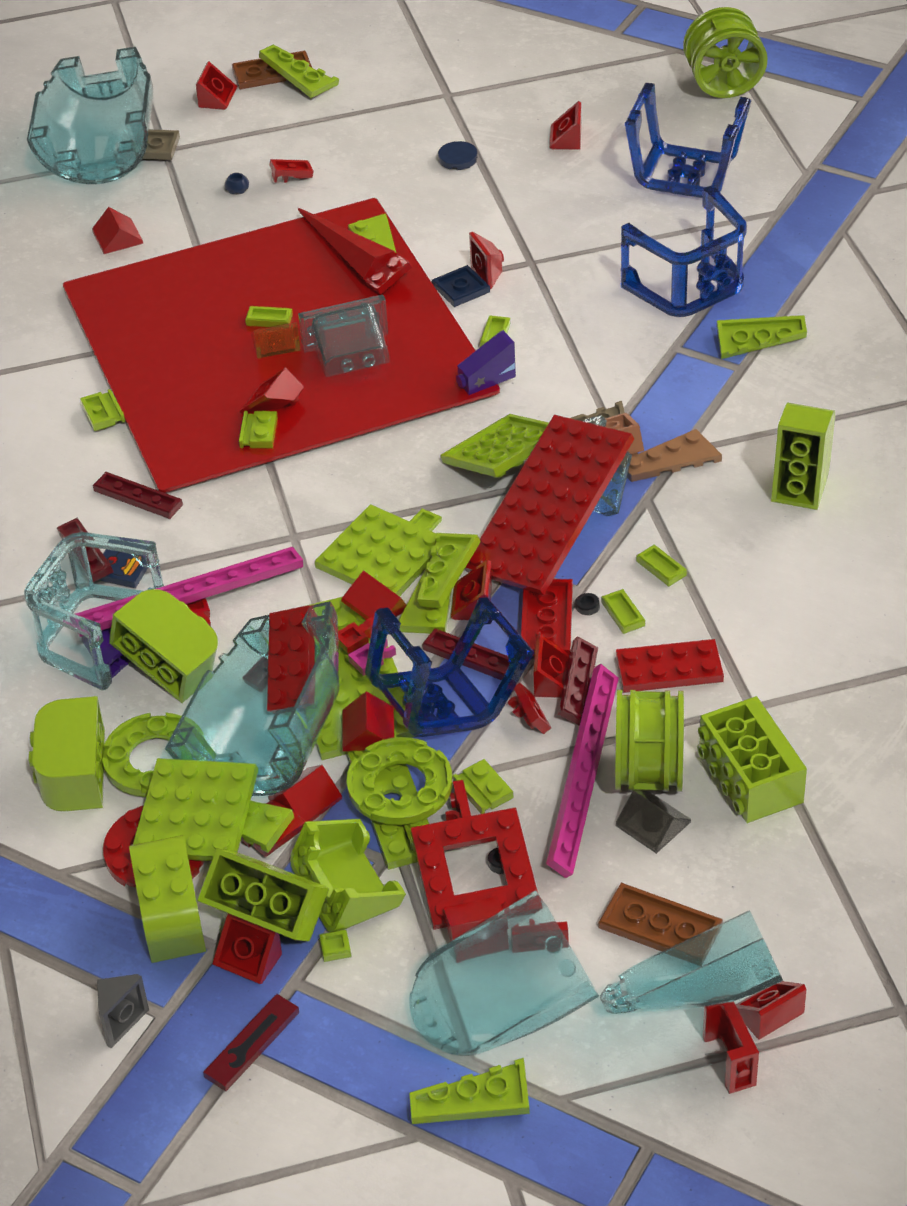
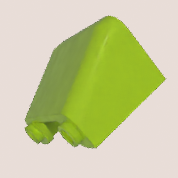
M361 819L305 822L291 853V867L296 875L329 888L319 917L325 928L330 932L345 930L393 910L401 905L406 895L398 881H388L384 886L364 854L370 842V834Z

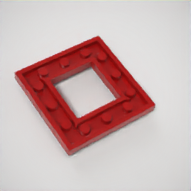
M516 807L411 827V835L433 930L447 927L443 908L497 896L505 916L541 908ZM496 841L506 885L454 895L444 851Z

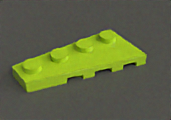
M274 44L259 51V58L310 98L339 84V78L335 76L331 78L325 75L326 72L320 68L317 70L311 68L308 62L294 59L293 54Z
M386 213L348 225V230L396 252Z
M804 315L717 320L716 324L721 359L807 337Z
M436 533V544L431 549V562L427 563V575L422 580L417 598L420 606L437 608L443 606L480 544L478 535Z
M426 569L396 625L397 632L430 634L434 628L446 632L452 591L441 608L420 606L417 598L422 580L427 575Z
M250 801L242 833L244 841L251 845L256 843L261 846V850L269 853L293 820L294 814L292 809Z
M524 1058L514 1060V1064L502 1068L501 1065L491 1067L489 1072L483 1074L462 1076L461 1080L450 1084L443 1082L410 1092L412 1124L530 1114Z

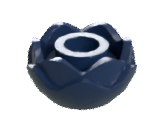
M232 173L225 180V189L230 194H243L249 188V180L242 173Z

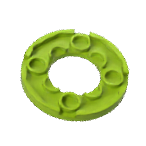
M166 712L165 716H151V713H146L133 717L114 729L105 741L102 758L105 774L110 782L123 792L146 797L153 771L143 773L139 769H135L129 760L132 750L138 744L148 739L161 738L176 744L180 752L178 759L205 761L206 747L200 729L189 719L173 713Z
M409 737L389 738L366 747V752L358 759L354 758L347 772V789L352 804L364 816L386 825L417 823L430 817L446 803L453 785L452 769L447 757L440 750L436 751L427 746V742ZM408 764L418 768L424 774L426 781L425 786L418 791L416 796L413 798L409 796V799L400 801L394 800V798H391V800L387 799L382 793L377 792L374 786L375 778L380 771L388 766Z

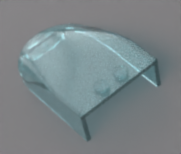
M535 890L432 953L415 974L416 979L412 992H410L409 1006L416 1028L431 1045L448 1054L471 1056L481 1054L539 1031L598 998L599 994L548 906Z
M749 910L631 967L619 975L620 981L608 984L600 995V1000L605 1010L612 1014L664 1012L701 1008L745 998L783 981Z

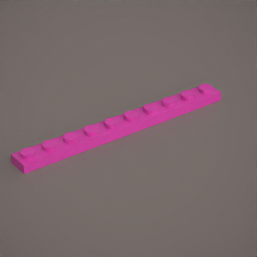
M292 546L156 589L166 591L179 601L187 604L302 568L303 559ZM137 595L70 615V623L80 637L111 628L113 614Z
M602 664L597 665L593 669L546 862L549 867L564 878L573 875L619 679Z

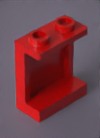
M732 997L711 1001L704 1006L703 1039L705 1042L716 1039L723 1041L727 1050L725 1086L729 1094L756 1086L759 1051Z

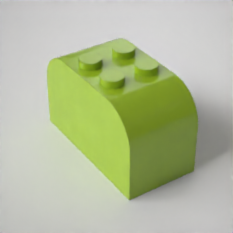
M786 403L777 430L771 502L818 510L830 468L835 410Z
M151 589L139 593L113 614L109 643L183 703L210 679L218 646V638L216 632L208 625L206 620L192 612L184 602L179 601L166 591Z
M98 696L60 699L47 703L36 714L34 731L30 732V744L33 747V751H29L30 767H34L33 779L35 784L38 783L42 801L47 807L56 811L103 808L104 767L102 758L105 744V727Z
M184 835L129 846L151 962L155 963L206 952Z
M217 848L197 901L294 940L310 941L329 888L252 857Z

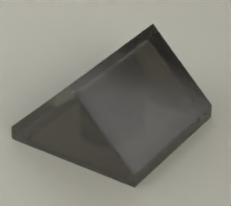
M633 790L616 821V827L657 854L691 823V819L651 792Z

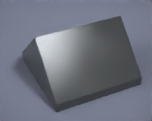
M138 974L97 980L99 1016L107 1046L110 1048L149 1011L142 976Z

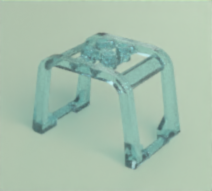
M87 532L73 533L64 537L56 545L28 582L24 590L25 601L31 611L38 640V655L41 660L100 690H106L111 685L112 679L109 665L104 664L100 645L103 642L100 623L73 613L84 600L89 598L117 601L137 595L143 591L93 584L85 546L132 554L141 566L151 569L154 588L149 587L147 590L164 586L160 561L154 541ZM67 554L76 588L71 595L66 583V572L61 570L60 563ZM39 616L47 618L48 625L44 631H42ZM64 626L88 638L94 664L91 668L48 649Z

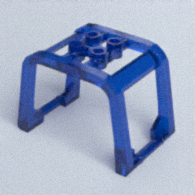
M645 83L625 122L634 176L638 183L647 189L697 198L717 196L723 188L730 162L738 154L751 99L740 97L735 108L733 125L728 124L724 132L721 152L671 145L663 141L660 136L656 110L655 84ZM643 104L653 145L644 164L639 140L642 123V112L640 110ZM662 154L675 157L672 168L668 170L667 181L652 178ZM686 159L695 160L693 166L686 164ZM705 162L719 163L712 185L710 187L700 186V177L705 175ZM681 176L687 178V184L680 183Z
M708 186L703 189L702 207L706 209V229L701 230V246L686 253L675 252L649 237L632 224L622 225L621 288L674 317L693 315L737 294L744 286L742 265L744 237L747 233L746 221L716 187ZM716 207L736 229L714 240ZM738 243L737 266L727 255V247ZM630 245L632 247L639 245L672 264L671 302L641 283L637 270L629 265ZM710 256L714 259L715 266L709 263ZM701 260L697 266V272L699 273L696 288L700 291L699 299L687 304L688 265ZM712 280L717 283V290L715 291V286L711 283Z
M488 597L478 599L468 624L450 659L440 667L431 668L432 661L420 646H413L400 630V621L389 608H380L376 610L374 615L365 674L371 684L379 688L397 711L410 734L415 737H427L476 730L493 722L500 715L532 658L534 651ZM494 620L509 637L505 647L510 664L493 698L488 703L460 668L484 624H491ZM388 634L393 637L406 656L413 662L412 671L379 674ZM446 680L474 715L459 717L454 711L455 704L448 700L443 694V689L439 685L433 684V682ZM387 688H401L404 692L402 703L405 705V711ZM435 708H437L436 716L433 714Z

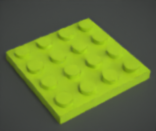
M508 414L440 455L442 462L495 478L501 477L506 474L507 470L524 463V460L530 456L549 422Z
M370 504L315 560V568L350 584H353L364 570L395 594L401 596L426 569L427 563L430 562L432 558L431 549L436 544V533Z
M157 758L133 845L184 835L188 860L212 861L217 848L238 853L259 770L257 765L251 763Z

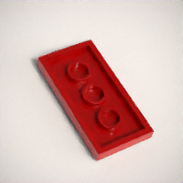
M553 579L544 595L523 589L520 656H535L536 636L538 634H542L570 654L573 579Z
M307 605L269 613L268 712L279 713L314 706L316 607Z
M715 639L616 649V659L623 693L630 692V690L644 691L724 682V673Z

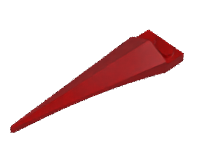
M298 208L299 213L340 254L367 286L378 294L384 293L412 268L410 263L397 255L394 250Z

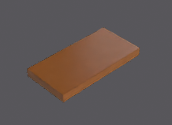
M305 50L291 53L294 55V59L304 60L312 68ZM261 58L232 64V70L239 90L288 81Z
M622 882L599 921V928L699 966H702L723 925V919Z

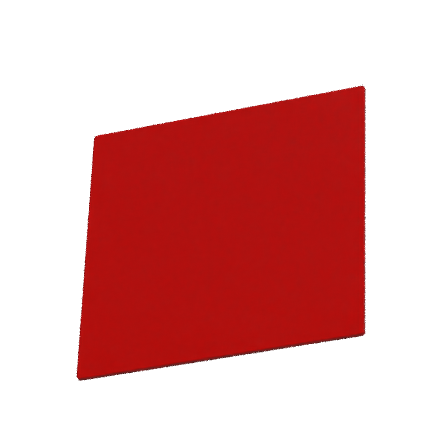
M371 198L314 215L348 230L349 224L379 216L386 212L377 198ZM388 215L387 219L396 254L407 260L412 268L381 295L367 286L340 254L304 217L63 283L64 291L108 385L124 414L125 421L158 491L170 492L500 393L498 384L471 395L459 387L456 381V376L458 375L457 365L476 350ZM249 307L291 308L293 315L289 328L246 326ZM286 367L304 388L299 393L301 397L293 405L287 404L280 409L267 410L277 411L278 417L273 448H250L248 445L240 448L239 438L244 416L240 410L260 384Z

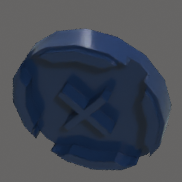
M464 141L446 143L438 151V161L441 166L447 169H452V167H457V170L470 168L477 162L478 158L476 147Z

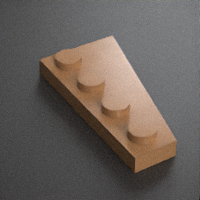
M694 429L643 451L636 456L622 460L619 470L631 482L660 476V472L663 471L678 472L681 471V467L693 465L695 468L703 466V462L711 460L714 463L722 462V454L697 429Z

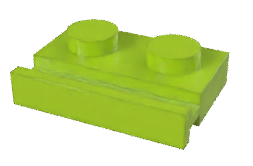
M108 389V392L104 394L98 392L80 398L81 406L94 431L116 425L115 422L118 421L125 422L124 414L111 389Z
M244 411L239 438L240 448H243L244 445H248L250 448H273L278 419L277 411H254V414H248V411Z
M485 759L462 770L463 773L453 775V781H464L467 799L481 814L485 813L489 808L494 809L514 798L513 790Z

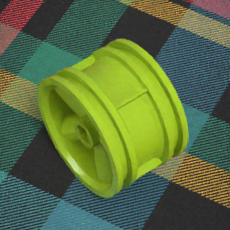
M719 7L709 10L697 17L685 33L683 41L684 54L692 68L697 84L705 93L717 98L736 97L752 89L763 77L767 68V52L752 20L743 11L732 7ZM728 39L727 45L720 48L716 45L718 42ZM746 39L749 41L746 49L743 52H741L738 49V47L740 46L742 41ZM704 56L714 58V64L704 66L701 63Z
M617 690L615 790H621V785H629V791H634V789L669 791V786H676V791L682 792L684 691H678V696H670L669 690H665V692L630 690V695H622V690Z

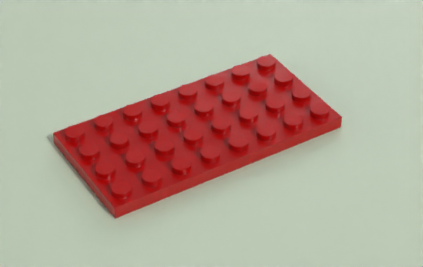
M553 415L482 534L479 546L465 567L466 572L469 573L488 559L491 561L492 580L544 595L633 443L634 437L632 433Z

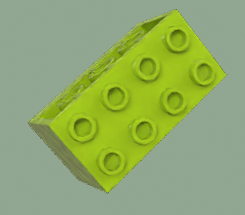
M757 696L700 715L698 754L701 759L706 760L712 776L718 778L723 793L731 798L736 813L738 815L741 814L746 823L804 803L807 768Z

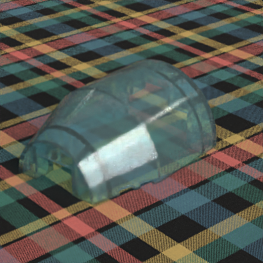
M136 47L117 49L115 59L118 67L117 71L85 75L79 56L63 58L58 61L51 71V79L43 83L44 89L35 94L27 142L32 153L49 171L61 178L76 183L103 184L126 176L140 163L148 143L154 91L151 76L145 64H143Z
M331 601L311 605L302 621V625L315 641V664L294 708L278 710L276 713L267 711L269 615L250 618L232 640L235 646L227 655L221 653L218 657L221 662L213 672L207 670L203 675L165 747L173 759L256 764L259 770L252 796L273 795L292 787L300 778L339 693L338 618Z

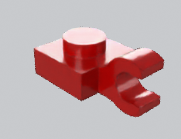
M373 617L368 618L359 626L353 622L334 633V640L347 654H350L369 643L368 638H375L380 634L376 628L378 622Z

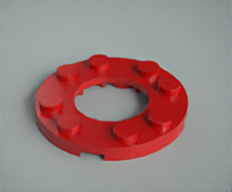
M144 805L129 810L111 826L104 840L103 855L106 867L111 876L123 886L129 885L136 888L129 846L134 843ZM189 860L192 879L200 873L199 869L205 861Z

